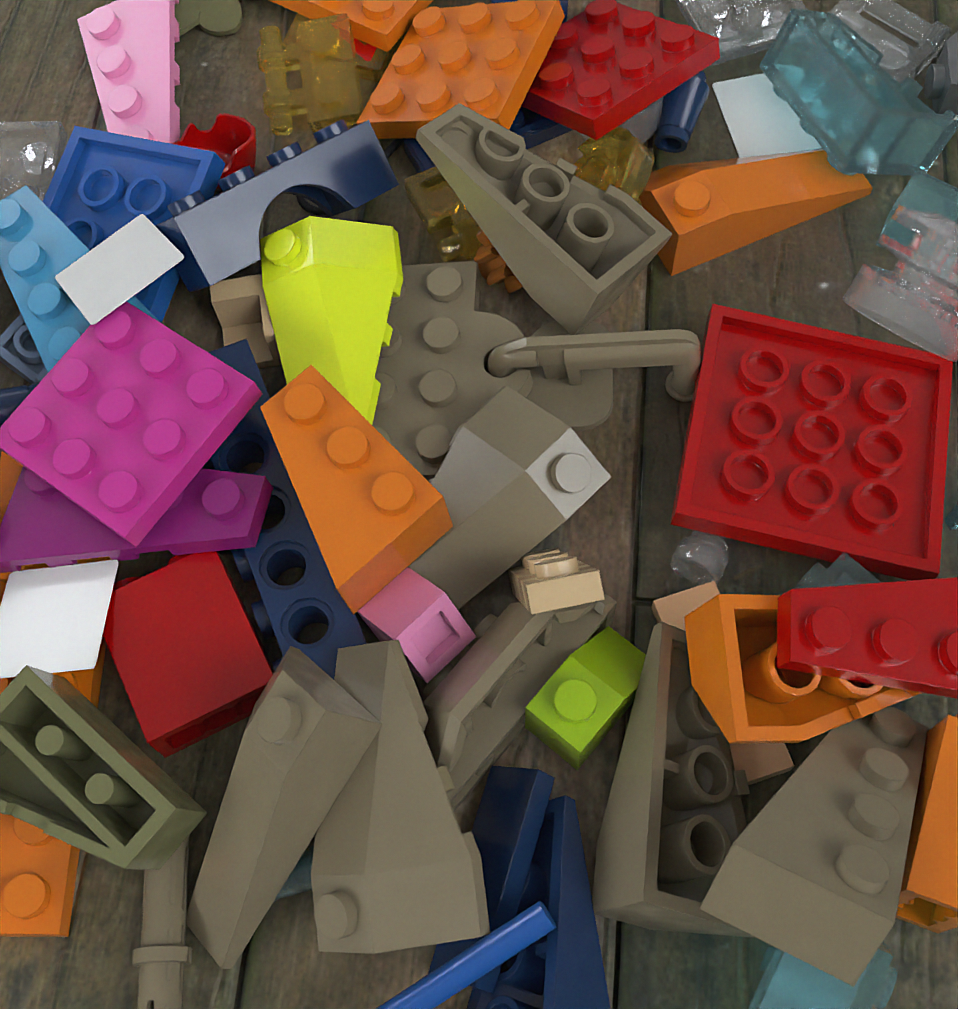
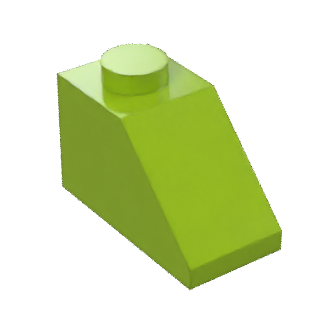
M608 626L570 654L525 707V728L573 768L578 770L634 702L646 654Z

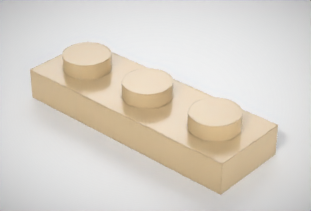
M559 548L527 553L521 558L523 566L508 569L513 595L531 614L605 600L599 570L577 560V556H568V552H560Z

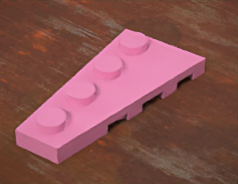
M115 0L77 19L108 132L170 144L180 140V109L175 104V86L180 85V67L175 62V43L179 42V23L174 17V4H178L179 0Z

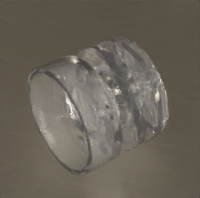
M899 204L891 219L916 233L909 244L882 233L878 243L899 261L892 271L877 265L864 263L842 299L862 315L898 336L944 359L957 362L958 223L937 212L910 210Z

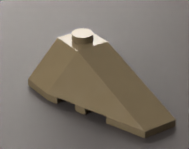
M506 385L458 427L448 445L451 448L435 477L429 480L443 495L453 527L408 567L443 590L457 610H459L568 520L611 476L570 426Z
M399 640L338 648L334 681L383 725L315 835L311 883L319 951L375 954L478 938L490 934L481 855L472 832L461 833L447 793L454 790L455 787L447 766L437 767L423 732L428 722V716Z
M291 646L253 707L186 914V925L221 969H232L383 725L300 649Z

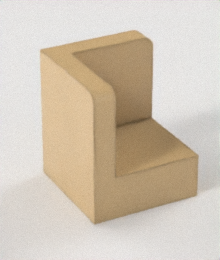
M262 274L221 280L210 286L211 303L222 327L224 346L247 338L258 369L282 365L263 290Z

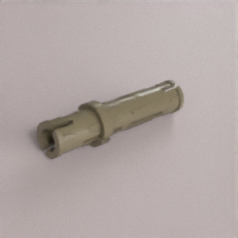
M190 834L160 870L145 869L141 944L140 948L133 950L132 966L139 967L137 1009L183 1008L184 966L192 964V948L185 946Z

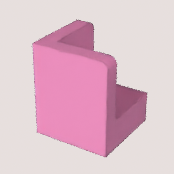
M409 567L403 570L357 611L380 642L399 640L409 669L426 683L435 677L476 638V635L447 594Z

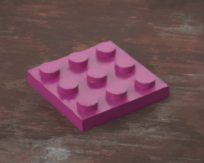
M126 301L94 325H90L0 427V449L127 542L137 547L263 394L254 381Z

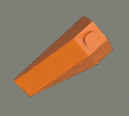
M844 147L669 165L623 183L619 189L629 194L672 233L669 241L657 254L669 274L673 276L871 194L873 187Z
M718 594L684 616L691 684L730 744L799 743L922 694L921 692L777 668L778 597L781 595Z

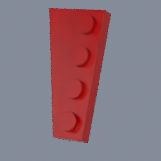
M958 577L800 588L787 591L778 597L777 668L958 699Z

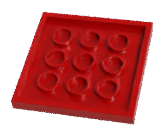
M712 303L706 321L701 349V365L694 388L670 525L910 581L936 579L940 574L953 357Z

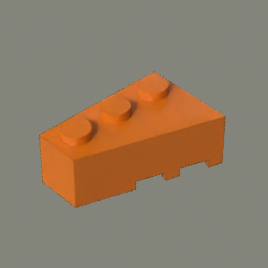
M310 365L260 408L336 589L354 615L453 527L443 495Z

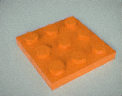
M518 0L516 2L492 4L478 2L469 6L445 8L432 6L421 9L414 17L409 30L394 53L377 87L372 92L367 105L356 122L357 125L369 120L378 139L415 138L419 128L460 103L510 130L565 18L559 0Z

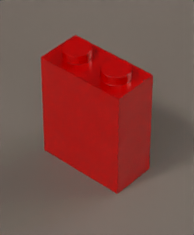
M217 551L175 555L168 561L167 566L143 577H129L114 584L103 636L145 739L150 746L166 758L251 715L256 701L275 671L233 579Z

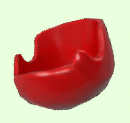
M227 113L218 114L212 128L204 131L197 129L193 123H190L181 139L172 143L215 152L226 163L220 179L250 165L254 172L257 150L256 128L243 117ZM219 183L214 193L223 192Z

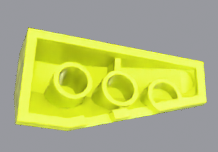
M309 216L260 239L262 285L286 383H290L312 365L372 425L381 383L375 378L381 347H388L390 345L393 330L387 323L392 297H400L403 284L398 232L392 226Z

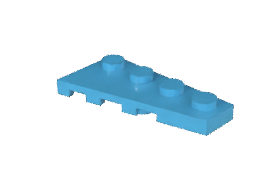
M25 185L0 200V268L46 370L49 372L91 325L57 282L55 276L90 250ZM135 296L127 300L128 303L160 322Z

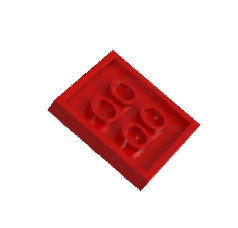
M594 0L585 7L584 11L561 24L521 106L592 139L598 140L719 60V38L695 30L689 25L678 24L657 17L649 11H640L617 3L615 0Z

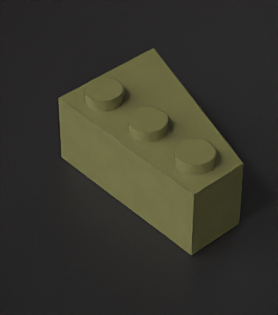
M26 665L0 694L1 814L12 815L44 830V833L121 868L160 870L207 814L193 798L66 678Z

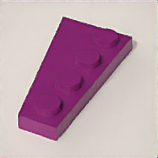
M23 466L0 525V573L21 571V565L45 563L49 567L77 564L79 559L110 557L112 560L118 561L139 559L140 553L169 550L173 555L256 547L273 487L265 476L201 468L140 544L134 547Z

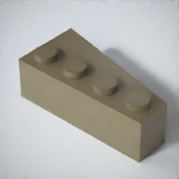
M889 706L831 729L734 841L699 909L854 987L895 924L928 726L913 720L904 711Z

